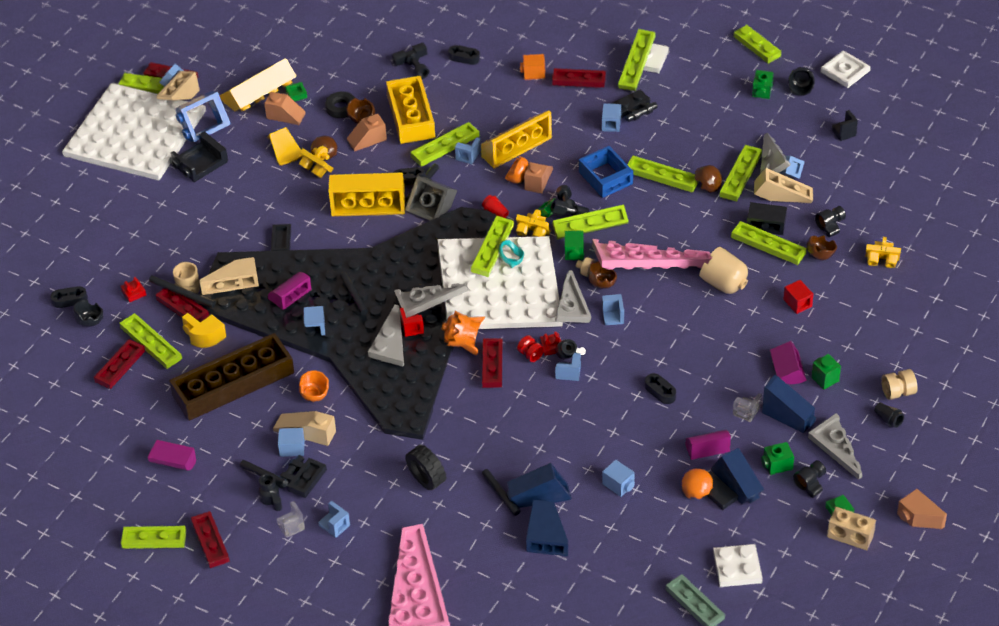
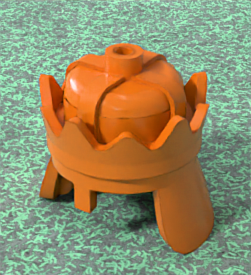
M455 311L454 315L448 317L447 323L443 322L442 324L444 341L448 343L447 346L462 347L468 352L477 355L478 349L475 347L476 336L481 322L485 320V316L468 317Z

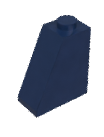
M777 375L770 379L764 387L762 413L802 433L808 427L811 428L816 420L814 416L815 407Z
M739 448L723 455L711 467V471L738 495V501L741 504L747 501L751 504L761 498L759 494L764 491V488Z
M552 463L507 482L509 489L507 496L519 508L532 506L533 500H546L556 503L572 499L567 481Z
M533 500L526 538L527 552L568 557V538L554 502Z

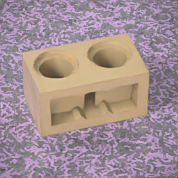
M836 507L829 521L827 537L868 550L874 536L876 520Z

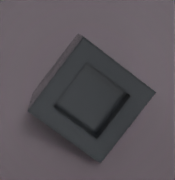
M847 110L845 121L832 125V131L840 141L854 137L857 133L858 120L850 110Z

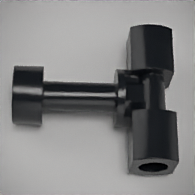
M423 42L412 46L410 51L404 52L401 50L392 54V61L395 66L404 63L413 65L415 67V75L421 76V79L426 78L430 73L427 66L419 62L420 57L428 55L427 47Z
M561 185L557 188L556 194L559 200H553L550 206L552 213L560 215L568 213L575 216L589 212V208L576 205L575 201L570 199L572 192L569 186Z

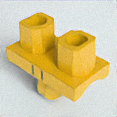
M315 147L313 149L315 155L302 148L300 153L304 156L299 165L309 170L313 163H316L311 172L322 178L326 171L332 172L334 168L323 161L324 159H329L326 147Z
M538 209L533 214L528 213L527 217L517 214L516 233L519 236L526 237L528 230L534 231L532 237H545L550 235L551 229H549V223L545 222L546 217L541 216V211Z
M884 236L882 242L875 241L874 245L867 244L865 257H867L868 265L877 266L878 259H886L885 266L895 268L897 261L900 260L901 248L893 247L894 243L886 242L887 237Z

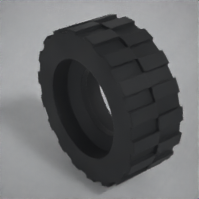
M420 444L405 455L406 464L410 472L427 490L432 491L446 481V472L440 460L425 445Z

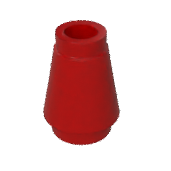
M488 195L482 202L484 210L492 212L496 216L506 218L509 215V210L496 196Z

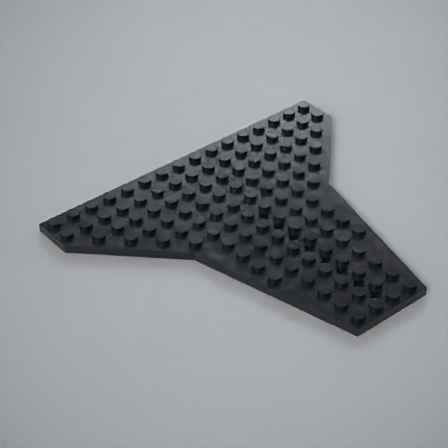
M459 207L372 248L218 252L209 274L234 260L254 257L259 286L202 295L216 301L214 308L199 302L196 303L209 312V316L213 315L222 322L262 337L275 333L283 345L330 362L385 434L424 440L432 416L433 406L451 352L454 349V346H447L448 343L444 341L442 324L443 322L447 323L445 303L442 302L417 313L422 315L423 334L405 337L401 324L404 366L371 358L368 356V351L394 305H399V308H402L394 290L400 289L401 292H411L412 288L437 285L443 288L437 245L438 239L486 238L496 214L487 210ZM303 272L310 277L311 291L284 310L268 299V294L296 273ZM342 272H347L368 310L366 315H361L340 277ZM323 306L325 335H321L320 326L305 327L304 307Z

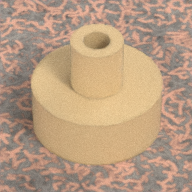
M586 257L583 262L577 261L576 267L581 269V275L588 277L589 266L595 260Z

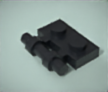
M641 89L612 102V104H621V118L625 117L627 122L640 119V116L648 115L658 108L657 103H651V99Z
M298 455L290 461L288 469L282 472L280 477L288 480L287 487L289 492L306 498L326 472L327 467L325 464L308 458L303 463L304 457Z

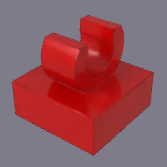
M136 277L129 283L125 281L124 285L121 286V291L129 303L146 296V290Z
M554 332L552 335H547L546 333L540 337V344L544 347V356L556 354V345L561 341L559 333Z

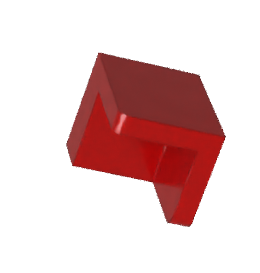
M798 280L784 287L783 299L798 314L812 307L814 294L801 280Z
M399 308L405 337L423 334L422 315L417 314L406 318L404 308Z

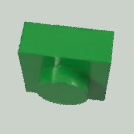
M302 82L285 86L287 95L293 101L308 98Z
M555 198L544 202L538 208L541 211V216L549 217L553 214L550 206Z
M844 495L827 501L825 505L831 516L836 507L854 512V508Z

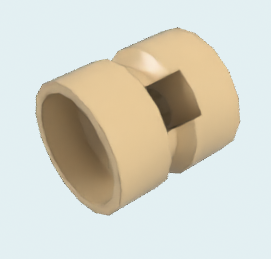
M182 262L176 265L173 269L175 285L198 294L201 286L196 265L191 262Z
M911 369L899 371L897 375L896 373H889L882 376V388L888 400L900 398L901 394L909 396L917 393V381Z

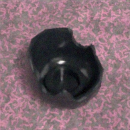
M798 67L792 70L788 79L791 92L799 96H805L812 91L815 85V78L810 69Z
M82 300L74 305V318L82 326L92 327L99 324L103 319V309L98 303L91 305L88 300Z

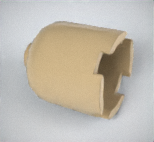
M716 248L710 254L712 257L710 262L703 264L699 276L705 282L726 294H733L739 289H744L748 283L746 264L726 249Z

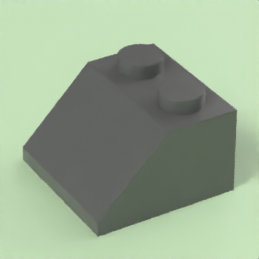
M417 176L405 210L431 221L448 212L453 204L457 190L427 177Z

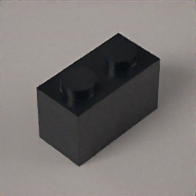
M750 202L747 224L771 234L783 235L787 207Z

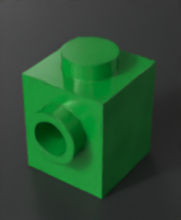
M756 70L752 97L770 99L774 72Z
M565 231V260H584L583 231Z
M829 354L822 358L819 357L813 362L811 378L825 390L839 382L841 365Z
M788 442L764 447V455L761 456L763 467L767 468L770 475L793 470L794 455Z

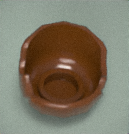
M354 98L348 103L346 108L349 118L356 124L364 118L375 115L373 103L366 98L363 100Z
M323 135L317 137L311 144V153L315 155L313 149L320 146L328 149V160L337 155V143L330 136Z
M706 165L696 169L695 180L701 181L702 189L708 192H715L721 187L722 177L715 166Z
M814 235L809 237L806 248L813 258L822 261L832 257L837 250V245L834 240L828 242L825 239V235L819 237Z
M594 262L589 266L588 278L594 287L607 289L616 283L617 273L613 269L602 268L600 262Z

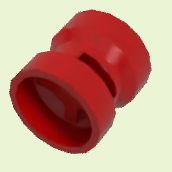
M530 335L522 338L517 346V350L523 355L526 354V358L531 362L539 360L544 353V347L539 343H535V339Z

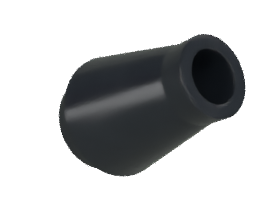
M882 402L875 406L874 412L890 427L897 428L903 423L905 416L900 409L885 405Z

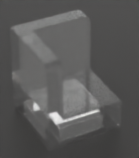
M758 393L754 400L747 397H737L734 401L733 415L751 422L762 406V394Z
M294 501L290 502L291 512L277 518V524L286 538L305 530L303 514Z

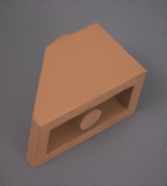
M270 92L264 103L266 118L270 120L300 125L306 114L305 110L285 94Z
M379 114L364 118L347 137V141L354 151L387 140L386 126Z
M530 162L524 174L525 190L542 194L553 167Z
M918 489L899 501L897 514L912 527L936 529L945 527L947 514Z

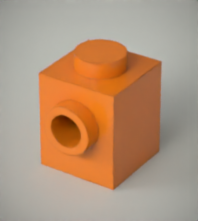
M544 54L523 55V62H520V72L524 73V80L545 79Z

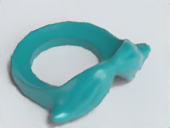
M505 240L499 245L500 257L511 268L522 262L525 253L521 247H517L510 240ZM503 246H509L513 253L520 258H507L503 253Z

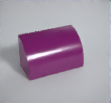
M303 272L296 273L268 294V299L284 310L311 291L310 277Z
M792 341L770 349L778 377L787 384H798L807 381L799 351Z
M728 430L686 438L685 446L691 460L730 452L731 436Z
M156 440L148 455V460L152 463L189 471L196 463V455L193 447Z

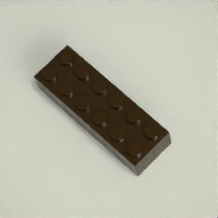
M273 333L170 379L172 396L190 421L294 374L293 358L276 334Z

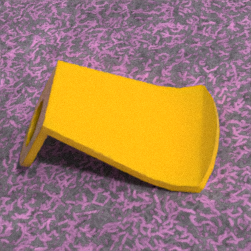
M286 127L268 135L267 138L271 140L279 165L294 162L304 156L300 153V147Z

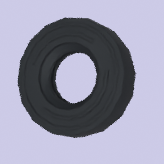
M344 91L330 94L325 102L327 113L334 118L349 117L346 110L347 106L340 108L334 105L339 102H345L348 105L355 97L351 93Z

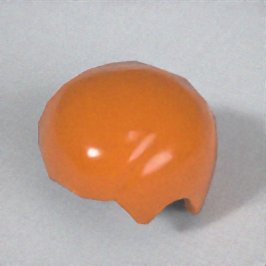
M521 156L516 158L505 179L512 183L524 181V174L529 165L528 160Z
M316 370L307 371L300 378L299 392L305 400L311 402L321 401L328 393L329 380L322 372Z
M691 469L682 478V492L688 499L690 497L701 499L709 494L713 488L711 475L703 469Z

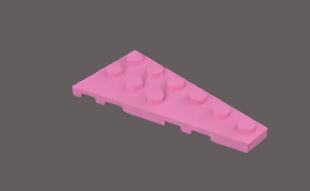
M592 239V247L602 268L614 269L615 267H623L624 269L660 267L668 269L670 267L688 268L689 266L702 268L704 263L708 264L712 259L711 253L707 251L687 249L684 252H680L671 247H667V250H657V246L626 243L625 246H621L616 241H609L608 244L599 243L598 239Z
M423 524L404 527L401 534L389 626H450Z

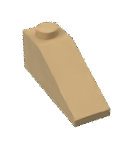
M180 71L156 96L157 99H192L199 91L196 72Z
M765 168L754 181V194L769 201L813 202L812 187L768 168Z
M254 257L234 260L200 279L202 295L259 286Z
M317 411L281 414L273 428V431L279 432L281 428H303L305 440L329 446L336 433L334 416Z

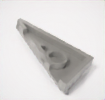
M768 133L764 134L760 174L765 168L780 173L790 166V162L785 159L786 156Z
M569 270L565 276L555 321L589 323L592 318L574 273L572 270Z
M465 283L452 284L451 288H441L440 285L424 288L417 287L412 288L411 292H401L400 289L394 290L401 307L404 308L406 318L468 291Z
M394 305L370 347L368 356L404 366L399 305Z
M836 413L810 431L808 438L859 480L862 478L861 466L854 457L852 445L846 437V431L842 428L839 422L840 417Z

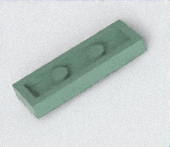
M681 574L666 585V591L703 626H716L725 619V614L684 575Z

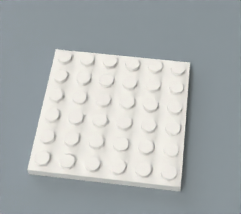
M111 83L64 148L63 156L160 180L171 164L170 152L175 151L178 153L186 141L182 133L183 127L175 117V108L187 103V101L157 99L156 96L158 94ZM203 105L187 111L193 129L206 112Z
M549 236L508 237L507 240L512 241L524 251L523 260L520 264L511 268L499 255L489 277L471 272V266L485 238L438 239L437 245L443 288H451L452 284L465 283L468 290L444 301L447 320L449 316L454 315L455 311L468 317L485 316V320L481 322L479 329L558 327L563 325V322L555 321L560 300ZM504 245L502 250L507 258H520L513 253L509 246Z

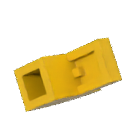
M189 313L182 317L183 330L189 335L193 346L207 348L216 345L226 338L225 325L213 315H210L202 322L197 321Z

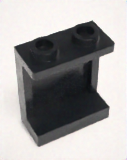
M205 131L199 134L200 143L180 155L175 151L170 152L172 166L180 170L186 178H189L194 183L228 162L226 148Z

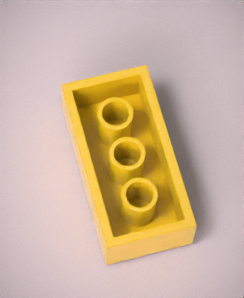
M421 76L386 81L387 97L400 144L435 138L434 119Z
M403 173L329 175L331 215L405 214Z

